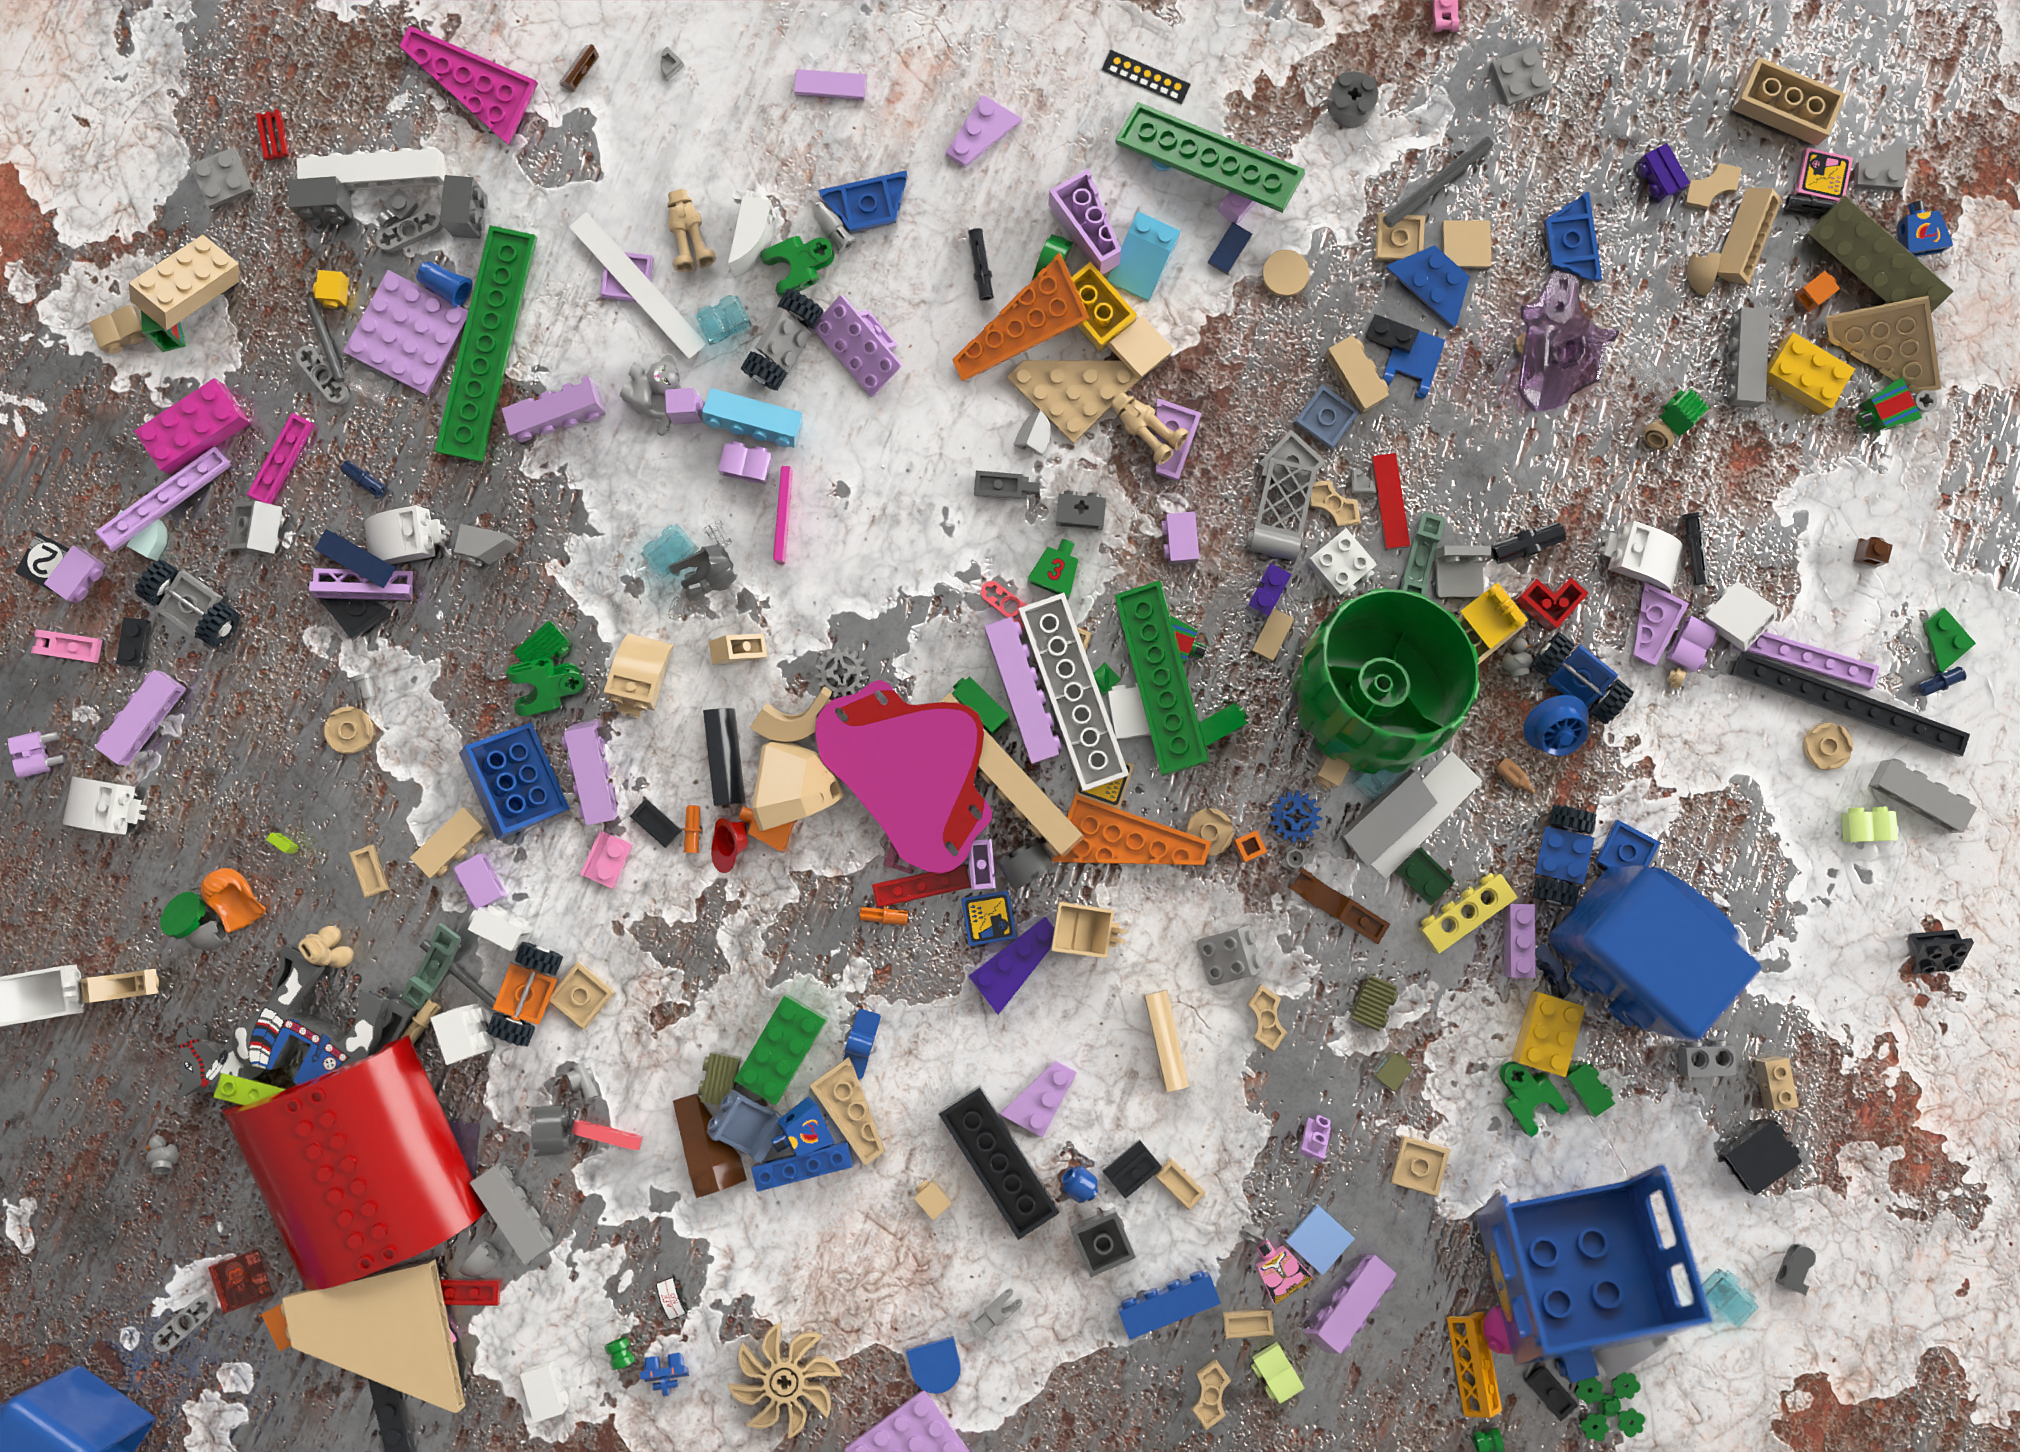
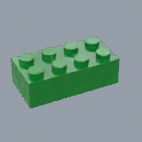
M784 995L734 1081L776 1106L829 1018L792 996Z

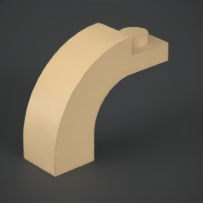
M824 686L812 705L806 711L795 715L782 713L766 702L750 726V729L763 737L775 741L789 742L803 739L816 731V720L821 712L820 710L832 701L829 699L832 691Z
M156 969L80 979L82 1003L157 994L159 986Z

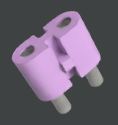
M40 731L8 738L10 754L13 755L14 759L12 763L18 778L50 771V766L66 762L64 754L48 758V755L45 753V743L60 739L58 731L44 735Z

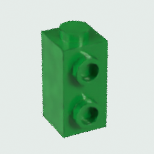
M1577 1060L1569 1064L1566 1077L1563 1078L1587 1114L1596 1118L1615 1105L1611 1098L1614 1095L1605 1083L1602 1085L1597 1078L1599 1072L1593 1064L1583 1061L1578 1062Z

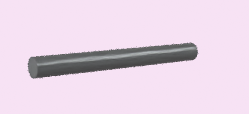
M308 297L305 301L334 379L337 383L343 382L345 378L314 297Z
M425 939L419 947L427 953L431 944ZM452 962L448 971L493 1008L496 998Z

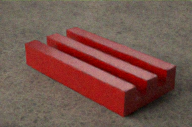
M276 109L272 113L270 111H266L265 114L256 113L263 158L269 161L289 157L282 112ZM272 119H276L281 152L279 153ZM265 120L267 122L272 154H270L267 132L265 127Z

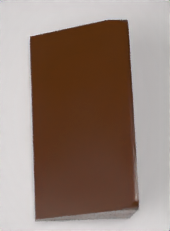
M589 44L582 49L559 82L560 85L572 93L599 57L594 45Z

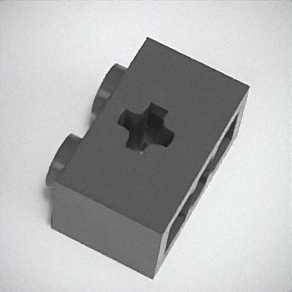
M1076 491L1059 493L1056 526L1103 530L1106 498L1101 497L1099 493H1087V496L1078 495ZM1079 505H1084L1083 508L1085 510L1083 514H1079L1077 510Z

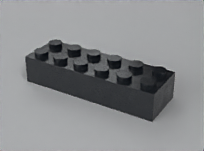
M978 1085L939 1111L940 1118L1018 1240L1060 1213L1057 1204L981 1085Z

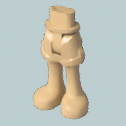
M685 189L669 192L668 198L670 202L667 204L669 219L667 224L669 230L675 233L680 253L673 260L674 270L690 272L696 269L688 245L687 232L690 233L698 267L705 268L716 261V255L712 249H706L699 229L702 220L700 213L695 210L691 198L687 196Z
M1121 392L1110 404L1117 411L1116 416L1120 417L1125 425V429L1133 436L1139 435L1153 449L1155 453L1153 459L1158 465L1167 462L1172 457L1173 450L1167 444L1161 443L1147 429L1148 426L1163 437L1175 451L1182 447L1189 436V432L1185 428H1179L1176 431L1167 428L1155 416V410L1150 405L1135 400L1133 396L1128 397L1124 392Z
M326 926L318 934L306 935L305 939L299 943V950L304 958L314 965L342 968L348 966L354 958V952L348 946H340L330 951L341 939V931L335 926Z

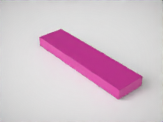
M294 413L290 414L246 494L247 496L259 502L273 503L315 424Z
M782 466L780 472L773 559L777 564H785L793 476V470L790 466Z

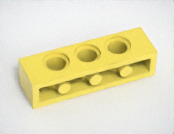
M1487 874L1479 880L1481 884L1475 889L1469 887L1460 894L1461 899L1455 903L1453 901L1446 903L1440 908L1442 910L1441 913L1435 917L1432 914L1421 922L1423 926L1418 928V931L1434 953L1440 954L1518 898L1501 874ZM1484 891L1490 894V901L1487 904L1481 901V894ZM1464 905H1468L1471 909V914L1468 918H1464L1461 914V909ZM1445 919H1449L1452 924L1448 932L1443 931L1441 927Z

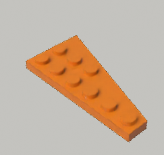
M1058 253L1053 258L1054 260L1046 268H1043L1037 274L1038 276L1028 286H1025L999 312L1000 314L992 322H989L984 327V330L952 359L963 382L1090 319L1061 253Z
M1075 794L1067 818L1085 838L1064 857L1060 853L1057 856L1053 855L1052 862L1204 865L1212 842Z

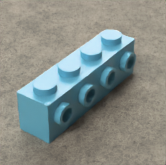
M710 388L702 411L703 423L711 428H723L736 435L745 434L759 441H771L781 447L789 446L795 448L803 424L802 412Z

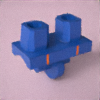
M681 1353L669 1354L668 1368L660 1369V1357H646L644 1371L640 1372V1379L645 1382L661 1380V1382L653 1383V1391L662 1390L664 1397L670 1395V1388L678 1387V1380L669 1381V1379L689 1376V1368L685 1366Z

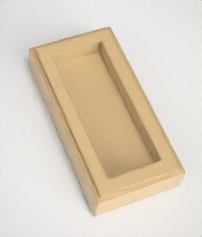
M1274 608L1252 652L1273 662L1295 618Z
M369 845L349 853L364 898L390 890L374 845Z
M1171 1157L1164 1163L1163 1168L1154 1175L1188 1210L1206 1194Z
M1271 1309L1222 1312L1225 1339L1274 1335Z

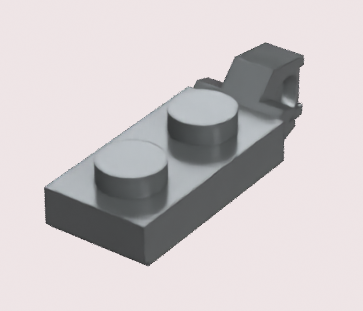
M977 470L974 496L1027 499L1028 494L1040 495L1041 485L1037 482H1029V477L1023 476V474Z

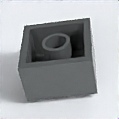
M444 175L440 223L452 237L480 239L481 231L485 229L483 211L487 208V195L473 177Z
M336 176L288 180L289 208L308 225H320L321 222L341 224L344 223V220H352L351 192Z
M1115 1207L1070 1226L1071 1233L1090 1277L1136 1258Z

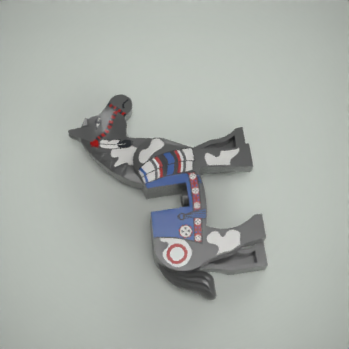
M292 944L283 945L280 950V968L273 982L270 1002L242 1022L223 1048L215 1041L208 1039L206 1028L200 1024L187 1025L178 1030L175 1039L181 1053L182 1064L180 1073L177 1076L182 1086L177 1097H185L195 1091L215 1092L222 1073L252 1081L256 1080L272 1069L288 1066L300 1044L305 1046L311 1045L293 1080L301 1084L380 1052L385 1044L401 1038L412 1023V1017L416 1016L418 1009L398 998L389 999L371 989H363L358 995V1014L351 1031L346 1034L335 1025L319 1017L301 1012L305 995L323 972L325 966L314 965L308 962L298 947ZM387 1008H388L387 1017H386V1019H385L384 1022H383L384 1015H385L386 1010H387Z

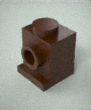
M1870 537L1867 540L1859 538L1853 561L1875 568L1889 563L1893 545L1888 544L1879 537Z

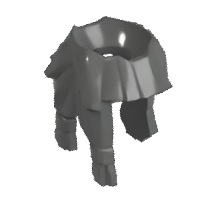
M720 545L702 546L700 551L669 565L673 574L688 567H697L695 574L681 581V586L686 589L685 594L690 602L697 601L703 595L713 590L722 591L728 589L738 576V574L733 572V563L728 553Z

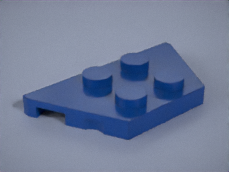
M907 170L821 189L819 194L850 233L897 222L908 178Z
M1585 192L1572 203L1567 204L1558 212L1547 217L1544 220V229L1550 267L1598 283L1603 279L1590 194Z
M1435 245L1395 261L1386 267L1393 276L1452 328L1457 325L1470 276Z

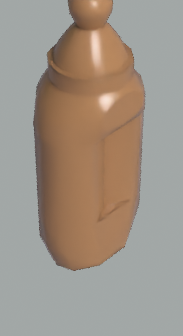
M1505 757L1496 767L1497 772L1513 787L1535 794L1536 791L1532 789L1527 774L1513 761Z

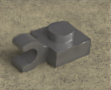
M398 188L383 204L387 211L380 213L376 221L384 229L388 228L397 219L400 221L407 219L416 210L418 204Z

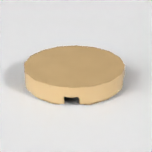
M1286 249L1276 251L1268 257L1263 266V282L1269 292L1276 296H1295L1304 289L1309 280L1310 270L1308 263L1296 251Z
M352 706L341 707L329 715L330 717L324 725V737L331 748L343 754H356L370 744L374 734L373 723L370 716L363 710Z
M1827 722L1815 725L1808 730L1803 739L1802 748L1805 758L1811 765L1822 770H1833L1841 768L1849 761L1851 751H1853V742L1845 728Z
M1214 808L1202 809L1194 813L1186 826V833L1212 842L1208 856H1215L1224 852L1231 845L1234 836L1230 818L1222 811Z

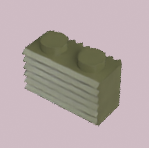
M1367 974L1348 1019L1379 1032L1380 1027L1384 1028L1388 1022L1389 1015L1386 1014L1390 1005L1393 1006L1398 998L1397 986Z
M711 1052L709 1057L705 1056L702 1071H706L705 1080H701L698 1087V1095H701L700 1102L720 1105L722 1099L730 1093L731 1089L735 1090L736 1082L734 1079L739 1071L740 1056Z

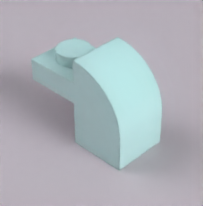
M156 520L131 538L127 546L145 557L157 561L167 544L168 534L165 525L161 520Z

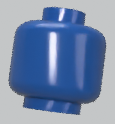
M1070 1167L1062 1177L1063 1192L1078 1203H1083L1087 1200L1091 1201L1097 1195V1178L1084 1167Z

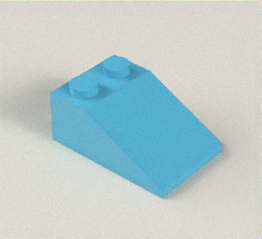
M1138 211L1122 244L1120 265L1111 270L1107 281L1111 285L1149 302L1177 244L1180 230Z

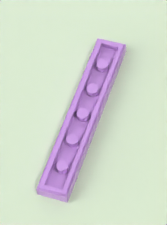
M215 446L95 531L96 535L112 552L231 467L230 462Z
M1763 632L1745 651L1749 654L1869 690L1874 688L1879 670L1877 665L1767 632ZM1733 644V647H1732L1733 649L1742 651L1741 649H1739L1737 646H1735V645Z

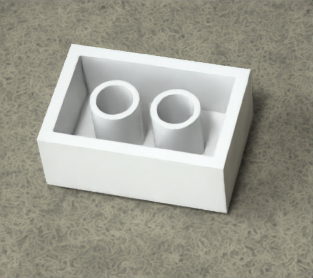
M479 1003L458 1007L431 1017L446 1065L494 1049L493 1044L495 1040L492 1035L486 1032L485 1021L487 1016L484 1008L480 1007Z

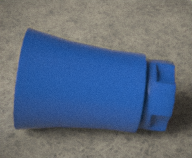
M430 261L423 262L416 275L418 282L445 299L454 308H457V306L461 307L472 291L473 284L470 278L458 275Z

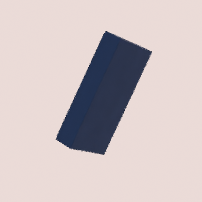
M1232 222L1208 260V264L1228 275L1252 237V233Z

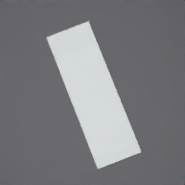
M1452 751L1422 780L1438 803L1371 864L1385 879L1482 782Z

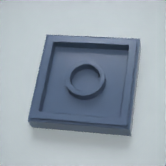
M1322 384L1296 418L1294 424L1332 451L1360 411Z

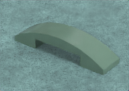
M1422 512L1407 559L1400 590L1426 595L1427 582L1435 550L1437 549L1438 542L1441 540L1446 518Z
M441 923L429 942L431 944L430 949L416 975L409 980L401 995L402 999L419 1011L427 1002V999L432 997L446 975L460 944L461 937Z

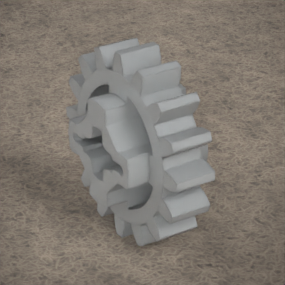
M836 647V653L827 650V658L820 656L823 664L816 665V668L821 671V673L815 675L817 679H822L818 684L819 687L826 686L829 690L833 691L834 698H837L839 693L842 696H847L848 692L855 694L854 689L856 687L863 689L860 681H867V677L862 675V673L868 670L867 667H861V664L864 662L863 658L856 659L858 652L854 651L852 654H849L848 647L844 649V652H841L839 647ZM844 657L852 660L856 666H848L845 663ZM834 660L835 663L831 669H826L828 664ZM840 664L847 671L844 674L843 683L840 677L835 675V673L839 672ZM857 675L853 684L848 686L849 680ZM827 680H835L838 682L839 688L833 687Z

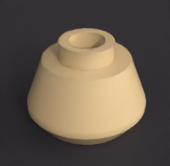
M1662 419L1648 424L1643 430L1646 443L1654 449H1669L1674 444L1675 433Z

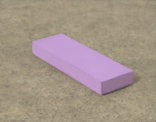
M796 69L795 95L865 99L866 74Z

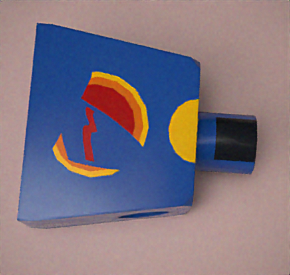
M1923 201L1908 204L1910 215L1903 218L1897 225L1898 241L1916 257L1943 253L1953 246L1940 211L1925 212Z
M809 1096L778 1120L782 1134L771 1140L777 1153L790 1147L797 1157L834 1143L817 1104Z

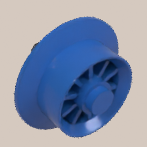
M1560 695L1549 698L1537 705L1527 716L1523 726L1524 737L1529 745L1536 749L1544 750L1550 755L1563 756L1577 750L1587 738L1588 709L1584 702L1575 696Z

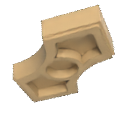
M1718 163L1711 176L1702 180L1691 179V184L1687 187L1684 205L1707 210L1712 199L1717 195L1735 193L1738 188L1742 168Z
M1331 480L1314 482L1309 508H1319L1327 512L1333 518L1336 528L1361 524L1357 500L1346 499L1340 496L1333 488Z
M1260 984L1247 1003L1254 1011L1257 1019V1029L1253 1038L1275 1052L1287 1034V1031L1279 1023L1277 1008L1281 998Z
M1216 1358L1196 1373L1201 1384V1392L1197 1402L1191 1407V1410L1206 1430L1226 1416L1222 1408L1221 1399L1225 1387L1231 1381Z

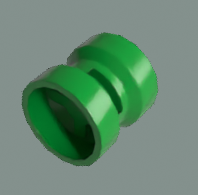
M628 1337L619 1338L604 1346L606 1354L612 1355L610 1357L612 1370L623 1368L635 1362L633 1353L629 1349L627 1350L630 1345Z
M1498 1427L1489 1429L1485 1434L1482 1431L1473 1432L1476 1452H1504L1503 1439Z

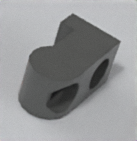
M1802 1244L1791 1245L1783 1259L1775 1282L1806 1296L1809 1286L1803 1283L1809 1268L1816 1261L1814 1251Z

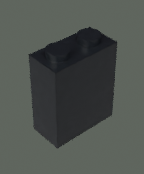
M1762 1119L1718 1151L1744 1190L1754 1196L1803 1162L1797 1155L1800 1153L1798 1148L1791 1141H1787L1783 1135L1785 1131L1777 1121Z

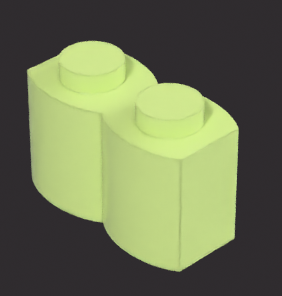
M1872 807V812H1864V808H1848L1849 813H1841L1843 842L1898 840L1896 811H1888V807Z
M1277 1342L1252 1357L1255 1363L1251 1366L1259 1379L1264 1377L1268 1385L1264 1388L1271 1400L1276 1398L1279 1404L1305 1389Z

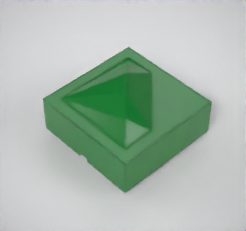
M1105 662L1093 673L1099 692L1103 696L1121 680Z

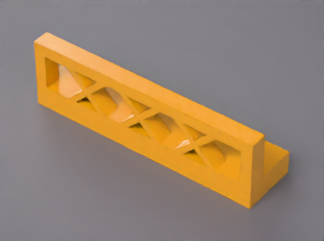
M1474 1312L1469 1316L1447 1317L1464 1417L1492 1418L1502 1411L1492 1351L1488 1347V1342L1483 1333L1485 1312ZM1456 1323H1465L1467 1332L1465 1337L1457 1331ZM1463 1346L1471 1354L1469 1362L1461 1355V1348ZM1467 1371L1475 1377L1476 1384L1473 1387L1466 1381L1465 1374ZM1471 1396L1479 1402L1480 1410H1471L1469 1400Z

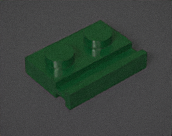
M1418 847L1395 871L1429 906H1432L1448 887L1455 882L1421 847Z

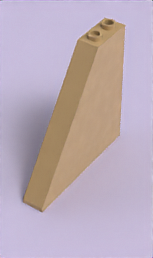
M435 1259L366 1275L332 1288L322 1290L307 1289L290 1293L282 1298L281 1311L287 1320L286 1336L288 1341H291L292 1348L453 1413L459 1412L466 1406Z

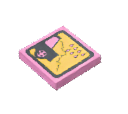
M1806 148L1803 153L1795 195L1803 197L1811 195L1816 196L1817 199L1837 202L1844 194L1846 195L1853 158Z

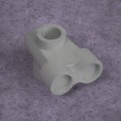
M584 1063L574 1066L571 1072L565 1074L568 1086L572 1092L579 1089L584 1105L595 1101L598 1096L595 1086L592 1084V1081H595L591 1067L586 1068Z

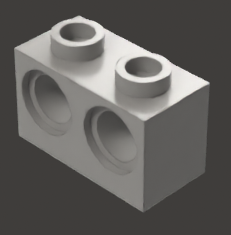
M1710 1040L1711 1045H1702L1701 1041H1687L1686 1046H1678L1680 1075L1688 1078L1737 1075L1735 1046L1726 1044V1040ZM1721 1051L1723 1060L1718 1064L1715 1057ZM1694 1053H1697L1699 1061L1693 1065L1691 1057Z

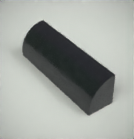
M735 709L703 710L713 804L716 807L744 804L746 802Z

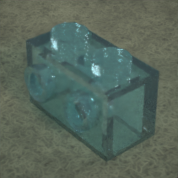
M677 523L674 526L672 524L667 526L661 532L662 536L656 541H649L643 547L644 551L640 553L662 579L671 572L669 565L689 557L699 549Z
M1380 770L1376 774L1362 773L1352 784L1373 803L1399 780L1406 771L1393 773L1388 770Z

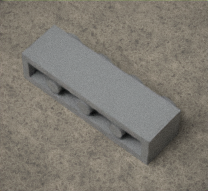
M1741 307L1730 318L1732 338L1729 341L1728 349L1731 352V361H1729L1727 368L1728 375H1730V384H1728L1726 390L1729 406L1757 408L1766 402L1770 309Z
M1892 758L1880 762L1868 786L1952 833H1962L1965 831L1977 809L1976 806L1969 803V798L1949 792V788L1944 784L1931 782L1927 779L1928 776L1926 774L1906 768V763L1899 759Z
M499 1163L470 1182V1184L523 1265H525L554 1244L552 1241L553 1236L547 1227H543L538 1219L540 1217L533 1206L530 1207L526 1202V1195L520 1186L516 1187L511 1178L513 1176L509 1168Z

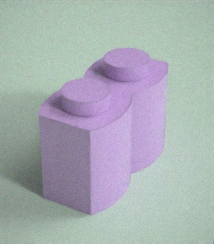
M731 441L730 444L724 443L718 472L726 477L766 484L772 455L764 447L754 446V449L745 448V444Z
M1693 616L1686 617L1667 652L1665 660L1690 673L1696 672L1697 669L1701 670L1707 660L1704 657L1707 649H1711L1716 643L1717 636L1715 634L1717 629Z

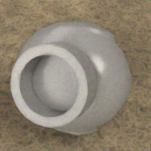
M1521 637L1515 638L1511 643V649L1516 654L1510 655L1506 653L1503 656L1502 666L1506 671L1510 672L1511 678L1530 674L1529 667L1533 662L1532 656L1526 653L1530 645Z
M160 1135L152 1137L149 1140L148 1146H146V1150L149 1151L146 1155V1161L151 1166L152 1173L158 1175L168 1174L172 1172V1166L178 1161V1150L173 1144L166 1146L164 1137Z

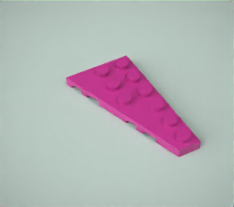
M409 26L400 44V48L509 146L537 88V81Z

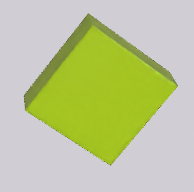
M270 833L266 841L284 853L294 854L299 847L281 833Z

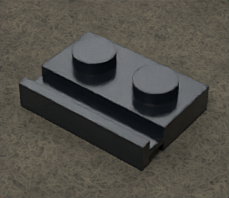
M1139 1139L1102 1171L1126 1199L1163 1167Z

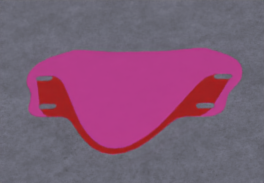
M881 680L870 683L855 694L830 701L819 713L816 720L815 735L822 762L852 790L876 819L899 856L913 866L935 873L949 872L962 864L969 854L974 839L988 826L992 819L991 807L979 794L974 785L984 740L983 722L979 714L969 706L953 702L908 704L899 697L887 682ZM877 690L881 691L887 698L888 703L886 705H882L875 697ZM836 708H841L848 717L847 722L841 721L836 715ZM970 805L976 806L981 812V819H976L969 811ZM946 842H951L958 850L957 856H953L945 847Z

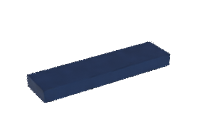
M328 529L324 531L314 548L316 551L382 588L386 586L396 569L391 564Z

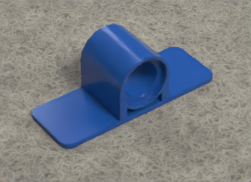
M864 1009L857 1011L843 1059L844 1061L850 1056L858 1079L864 1077L881 1019L880 1014Z

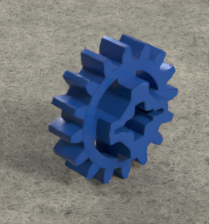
M1300 790L1295 791L1294 796L1288 791L1286 792L1285 799L1282 796L1277 797L1280 802L1279 804L1273 803L1271 805L1276 810L1269 813V816L1275 819V821L1270 823V826H1277L1274 833L1282 832V840H1286L1290 836L1292 843L1296 842L1297 837H1299L1301 842L1306 841V834L1309 837L1314 836L1311 831L1312 829H1320L1316 821L1322 820V817L1317 816V812L1321 810V807H1314L1317 800L1309 801V793H1305L1301 797ZM1292 801L1287 811H1281L1287 802ZM1303 803L1309 808L1310 813L1303 809ZM1295 810H1297L1298 815L1306 818L1296 820V823H1294L1293 818L1285 815L1295 813ZM1281 820H1284L1289 825V831L1284 828ZM1310 822L1304 831L1299 832L1302 824Z

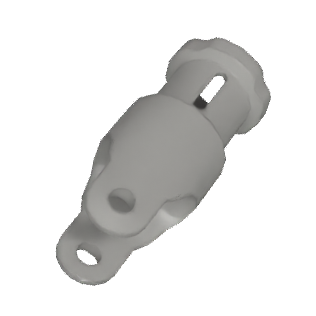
M815 202L813 204V211L815 217L820 222L821 230L828 238H832L838 246L840 253L846 252L854 245L856 238L849 235L844 229L843 222L836 214L828 210L823 203Z
M1007 1289L984 1309L985 1312L975 1321L968 1323L981 1340L985 1338L984 1335L995 1325L999 1326L1022 1306L1023 1301L1017 1299L1010 1306L1002 1308L1004 1302L1012 1296V1289Z

